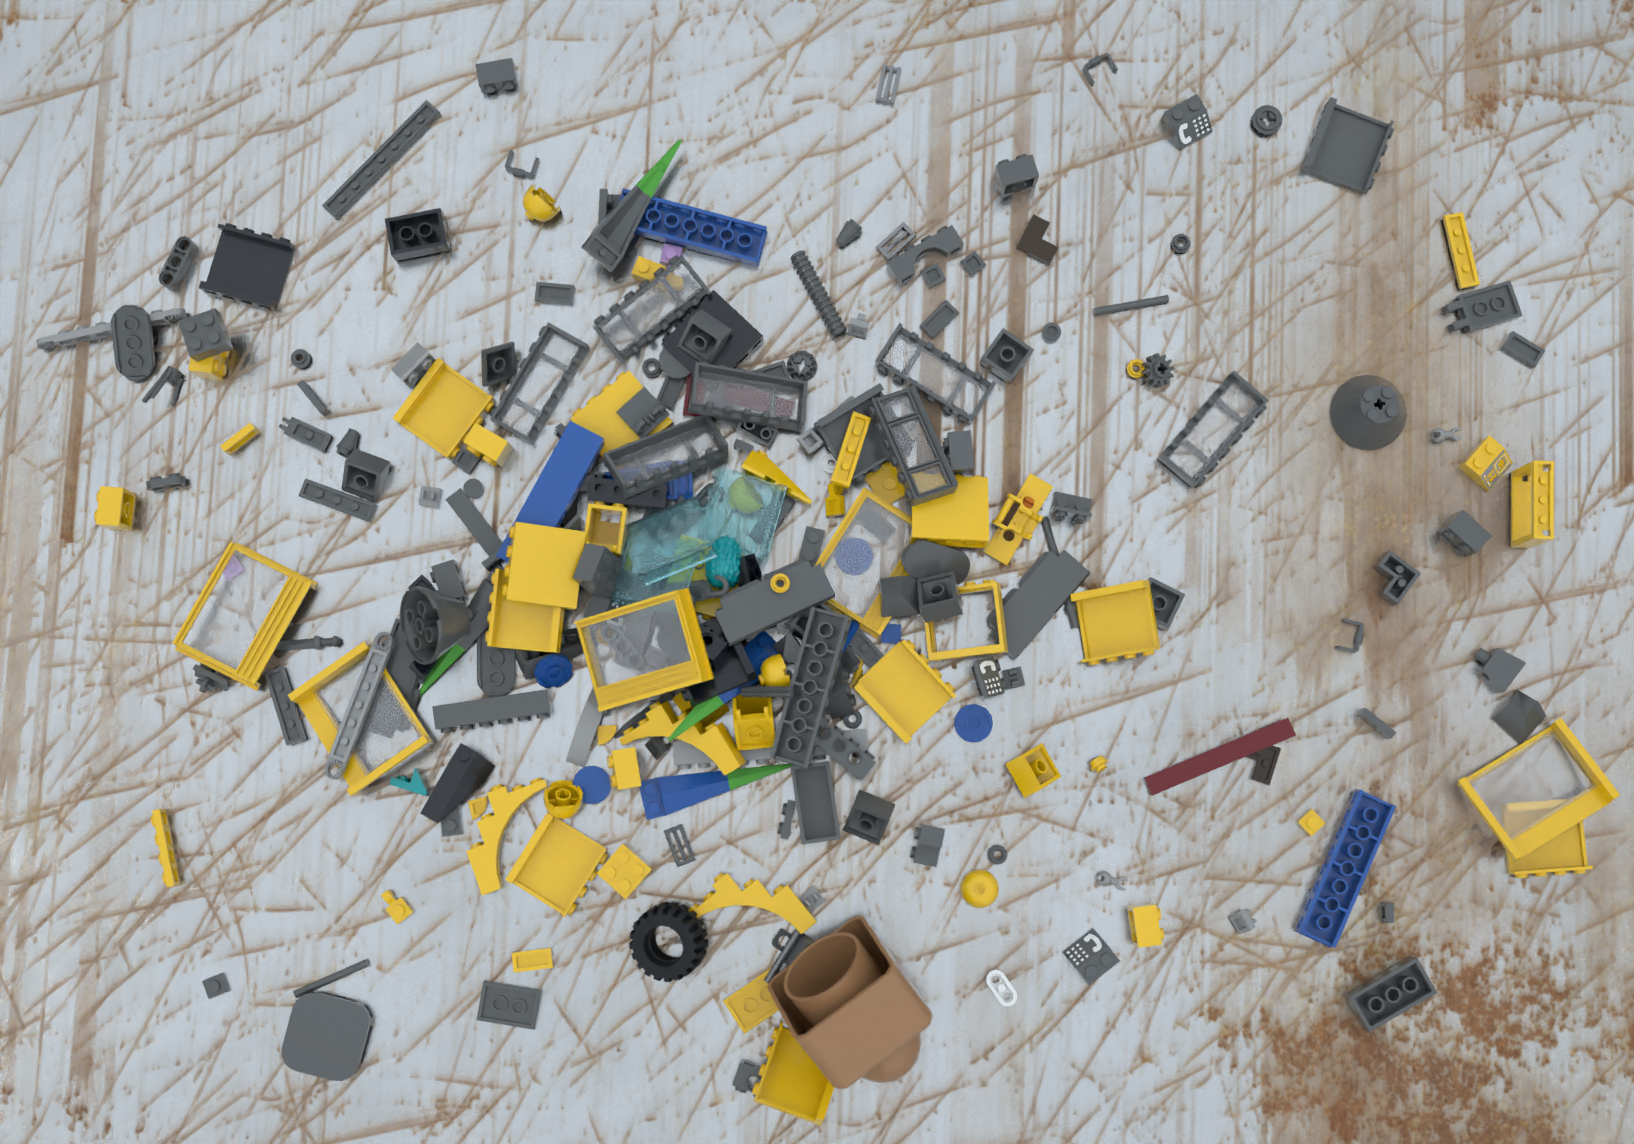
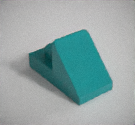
M419 768L414 769L410 782L408 777L398 775L397 778L391 777L389 785L424 796H430L431 794Z

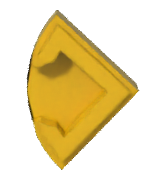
M617 725L598 726V745H604L614 737Z
M488 796L468 801L472 820L479 818L486 811Z

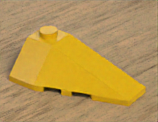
M757 450V452L751 451L741 466L743 474L811 507L812 500L767 457L768 454Z

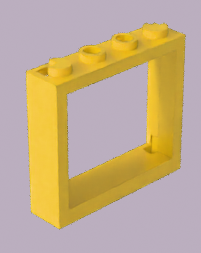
M1534 460L1511 472V548H1532L1554 539V461ZM1527 475V481H1522V477ZM1543 530H1548V536L1543 535Z
M994 579L983 580V584L965 582L964 586L959 587L960 594L994 590L1000 644L938 652L935 623L932 621L925 623L929 661L1008 652L1000 583L994 582Z

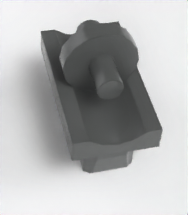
M202 663L199 666L195 664L193 667L194 675L198 677L196 683L200 685V692L205 693L207 690L213 692L216 687L224 691L228 688V676L220 672L214 674L211 672L212 668Z

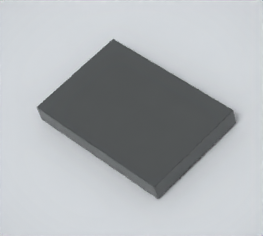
M484 980L477 1020L535 1030L542 990Z

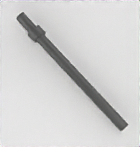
M1046 516L1042 520V525L1050 552L1052 551L1059 556L1049 518ZM1070 596L1065 602L1066 606L1064 608L1066 614L1069 615L1072 628L1080 626L1076 615L1077 608L1076 604H1073Z

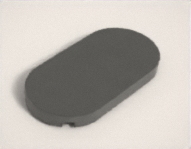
M133 304L124 305L117 309L111 318L115 365L119 373L125 376V378L139 381L148 377L155 368L152 324L149 314L142 307Z
M918 539L913 544L910 543L902 553L901 563L903 569L915 578L921 579L954 571L957 583L959 584L966 578L970 570V561L964 552L957 548L925 539Z
M485 631L477 639V683L480 689L490 697L505 696L513 690L516 684V655L514 649L487 646L488 642L485 641Z

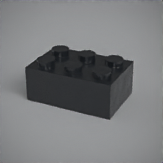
M441 208L385 219L390 252L395 261L451 250L445 214Z

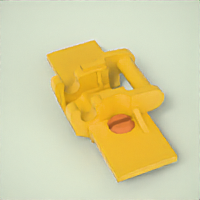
M1030 473L1017 496L1008 493V498L999 514L991 522L998 529L984 553L1007 566L1022 539L1030 541L1036 526L1042 522L1044 517L1037 513L1053 486ZM1015 502L1019 505V508L1009 525L1005 526L1002 522ZM1010 530L1014 533L1012 541L1004 539L1003 534L1005 531Z

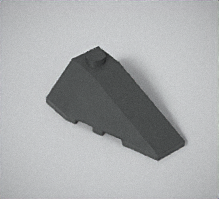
M577 628L566 629L565 632H562L560 653L556 654H563L570 659L581 653L583 648ZM590 629L593 643L596 644L597 640ZM514 649L518 665L526 680L535 677L534 670L541 659L547 655L554 654L553 652Z

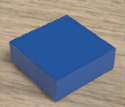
M887 624L881 633V643L897 644L901 640V624Z

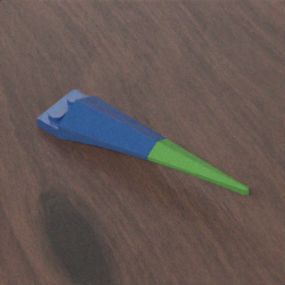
M766 631L760 632L744 647L755 671L756 679L696 705L671 734L668 742L741 693V687L753 686L759 682L758 675L761 674L760 667L762 662L766 658L778 654L773 647L777 642Z
M794 764L735 769L725 776L722 771L657 777L641 781L639 790L646 820L666 816L792 767Z

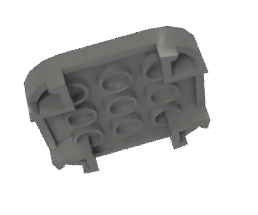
M313 991L302 995L296 1000L291 1011L282 1044L281 1055L283 1062L294 1071L332 1081L349 1079L358 1072L361 1066L360 1062L369 1028L372 1026V1018L368 1009L360 1002Z

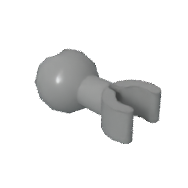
M1456 427L1450 431L1436 428L1432 431L1431 438L1436 443H1441L1445 439L1456 442L1462 438L1452 434L1461 428Z
M1102 871L1097 875L1099 885L1106 887L1110 884L1116 886L1119 890H1126L1117 882L1122 880L1128 881V878L1111 877V874L1107 871Z

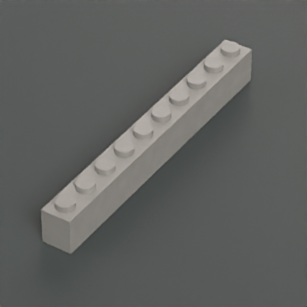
M867 729L842 730L845 732L843 736L846 739H854L860 744L858 748L861 751H868ZM821 732L820 738L827 739L830 732ZM837 740L833 745L836 751H842L845 748V744L841 740ZM684 741L673 742L674 765H679V769L690 768V764H698V768L710 767V763H715L692 744ZM817 746L814 760L826 759L828 754ZM772 747L740 750L746 761L743 765H747L750 760H756V764L768 763V759H773L770 757ZM851 753L853 757H860L858 753Z

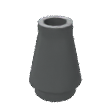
M850 219L849 222L846 221L835 240L844 247L848 242L861 234L862 227L853 219Z
M349 428L348 432L336 446V452L348 458L356 448L359 432Z

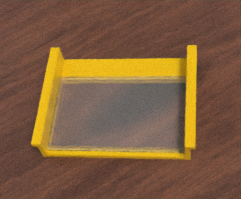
M865 487L861 490L814 566L821 564L836 596L824 602V604L835 613L852 617V620L859 623L861 630L877 639L891 619V617H881L879 578L910 576L903 569L901 556L906 546L910 544L912 517Z
M230 542L172 642L177 646L175 650L258 691L261 685L257 682L308 590L310 588L314 590L318 583L237 542L236 544Z
M689 588L668 592L574 621L597 698L599 712L714 679Z
M365 641L288 694L290 700L300 706L328 753L331 751L370 650V646ZM386 668L343 775L349 785V788L346 790L350 796L357 795L369 784L423 746L432 742Z
M1562 718L1554 721L1547 729L1477 772L1457 781V785L1461 787L1511 855L1514 863L1620 796Z

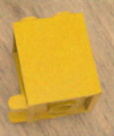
M594 501V504L588 503L584 546L586 543L605 546L618 558H625L630 521L628 509L623 504L613 503V506H607L605 502ZM601 515L620 516L619 523L601 521Z
M739 694L733 698V723L737 751L773 747L776 733L772 697H742Z

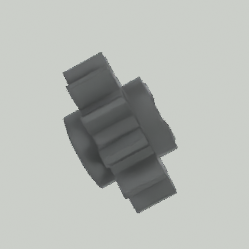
M1159 353L1146 357L1147 362L1142 363L1145 370L1141 371V373L1146 374L1147 377L1144 378V381L1150 380V386L1162 387L1169 384V379L1174 377L1170 371L1174 370L1175 367L1169 366L1172 360L1166 361L1165 354L1162 356Z

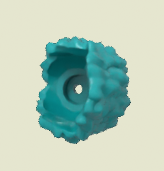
M720 536L708 548L709 552L705 558V576L709 584L714 588H723V583L714 578L716 575L724 577L729 583V588H733L739 582L742 557L740 552L742 548L735 542V538Z

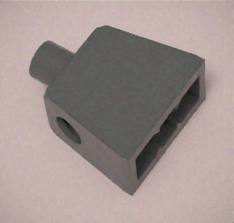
M1480 648L1474 655L1475 658L1482 662L1477 672L1498 693L1507 690L1526 664L1523 660L1499 648L1492 649L1490 653Z

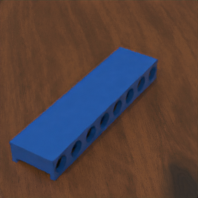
M624 188L622 189L620 201L630 192V190ZM652 196L634 234L758 267L768 231L767 227Z
M569 421L514 523L522 522L559 528L605 444L604 438ZM509 532L496 554V557L508 563L509 557H506L507 546H511L512 539L509 538Z
M1355 790L1295 928V932L1330 948H1336L1395 811V805L1374 797L1363 790Z

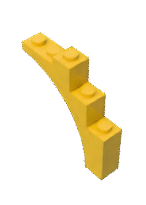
M658 701L650 706L651 710L645 713L647 718L638 722L640 726L636 729L632 726L623 732L624 736L619 738V741L623 746L636 739L650 736L670 737L687 717V711L677 717L668 701L662 704ZM699 721L675 738L692 744L704 752L716 763L724 776L746 763L741 752L737 751V746L723 722L718 725L714 722L704 728L701 721Z
M541 777L533 779L528 786L523 787V784L513 787L512 792H510L508 786L503 787L502 784L491 787V792L487 793L495 815L492 816V813L480 817L481 820L477 822L484 844L482 845L481 842L471 845V849L466 851L482 895L503 888L499 868V853L505 829L513 815L524 802L536 793L549 787L547 779L542 780Z
M722 872L713 879L715 883L712 886L717 892H709L703 897L705 901L700 906L696 903L688 910L690 912L694 910L697 913L696 917L699 918L703 914L715 909L732 905H749L764 908L787 920L801 934L817 922L788 884L785 887L781 884L773 891L775 895L772 896L758 878L755 881L751 878L743 885L745 889L742 890L729 873L724 875Z

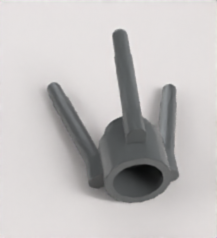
M168 366L142 399V402H145L150 396L154 399L165 383L170 385L176 383L171 406H175L179 388L183 381L180 378L182 372Z

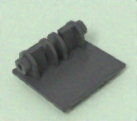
M645 387L616 412L640 439L647 436L670 415L666 408Z

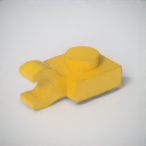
M829 483V497L825 498L826 517L845 515L844 495H840L843 492V487Z
M390 890L385 891L381 895L390 905L385 910L397 925L414 912L403 897L397 900Z

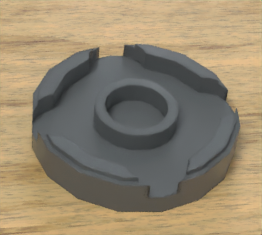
M662 349L659 355V364L666 376L680 380L692 374L668 350Z

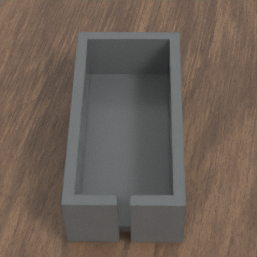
M829 761L812 763L811 769L792 766L791 774L802 845L841 839Z

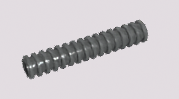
M804 250L794 253L790 259L794 261L793 265L796 266V271H799V276H802L801 280L805 281L804 285L808 287L807 291L813 297V302H816L815 306L819 307L818 311L821 312V317H824L823 321L827 322L826 326L830 328L829 332H832V337L835 338L843 335L847 328L844 327V322H841L842 318L838 317L839 313L835 311L836 307L832 306L833 302L830 301V296H827L828 292L824 291L825 287L822 286V281H819V276H816L817 272L814 271V266H811V261H808L809 257L805 256L806 252Z

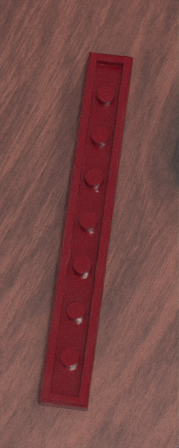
M1285 718L1149 775L1144 780L1153 796L1294 737L1296 734L1289 718Z

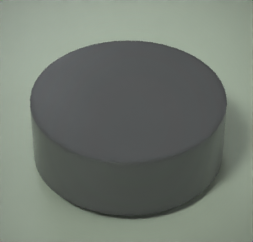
M1047 323L1042 329V337L1047 342H1055L1061 335V328L1056 323Z
M469 479L464 483L463 490L468 497L478 498L483 493V485L477 479Z

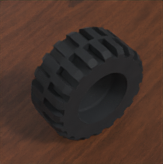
M664 902L655 905L642 914L632 926L633 930L629 936L632 939L629 942V949H633L631 956L633 960H637V967L639 969L643 968L645 970L644 974L648 977L653 975V979L657 981L664 978V982L678 981L698 967L707 953L705 949L708 947V940L705 939L708 935L707 929L702 928L704 924L702 919H697V913L694 910L692 912L688 911V906L683 904L679 907L677 902H671L670 904ZM658 926L669 927L680 936L683 944V952L680 957H670L658 948L655 941V931Z

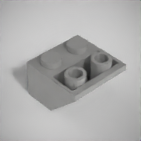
M416 343L391 370L411 389L413 386H417L435 362V359L419 343Z

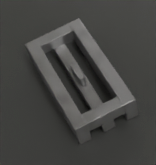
M883 64L875 102L894 105L901 67L895 68L894 66ZM889 71L884 98H880L885 73ZM894 72L896 73V78L894 82L891 100H889L887 98L892 75Z
M902 222L876 246V249L889 261L888 259L905 248L916 237V234ZM904 228L906 231L884 250L883 247ZM910 234V236L903 243H901L892 253L888 254V252L892 248H894L904 237Z

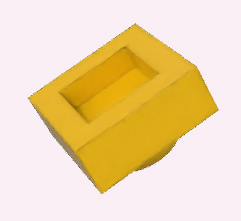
M1309 809L1297 821L1309 836H1313L1325 824L1313 809Z

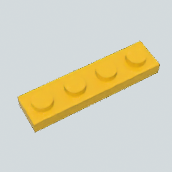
M1460 212L1444 215L1442 218L1459 290L1480 285L1464 214Z
M855 411L852 412L830 479L831 483L849 488L871 420L870 417Z
M166 809L153 810L151 823L156 830L154 838L156 845L159 846L160 854H158L160 865L163 866V883L167 887L179 886L180 880Z

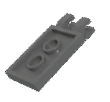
M1510 280L1460 294L1455 297L1454 302L1442 307L1444 315L1458 311L1460 320L1448 325L1450 332L1463 328L1464 331L1471 332L1523 316Z

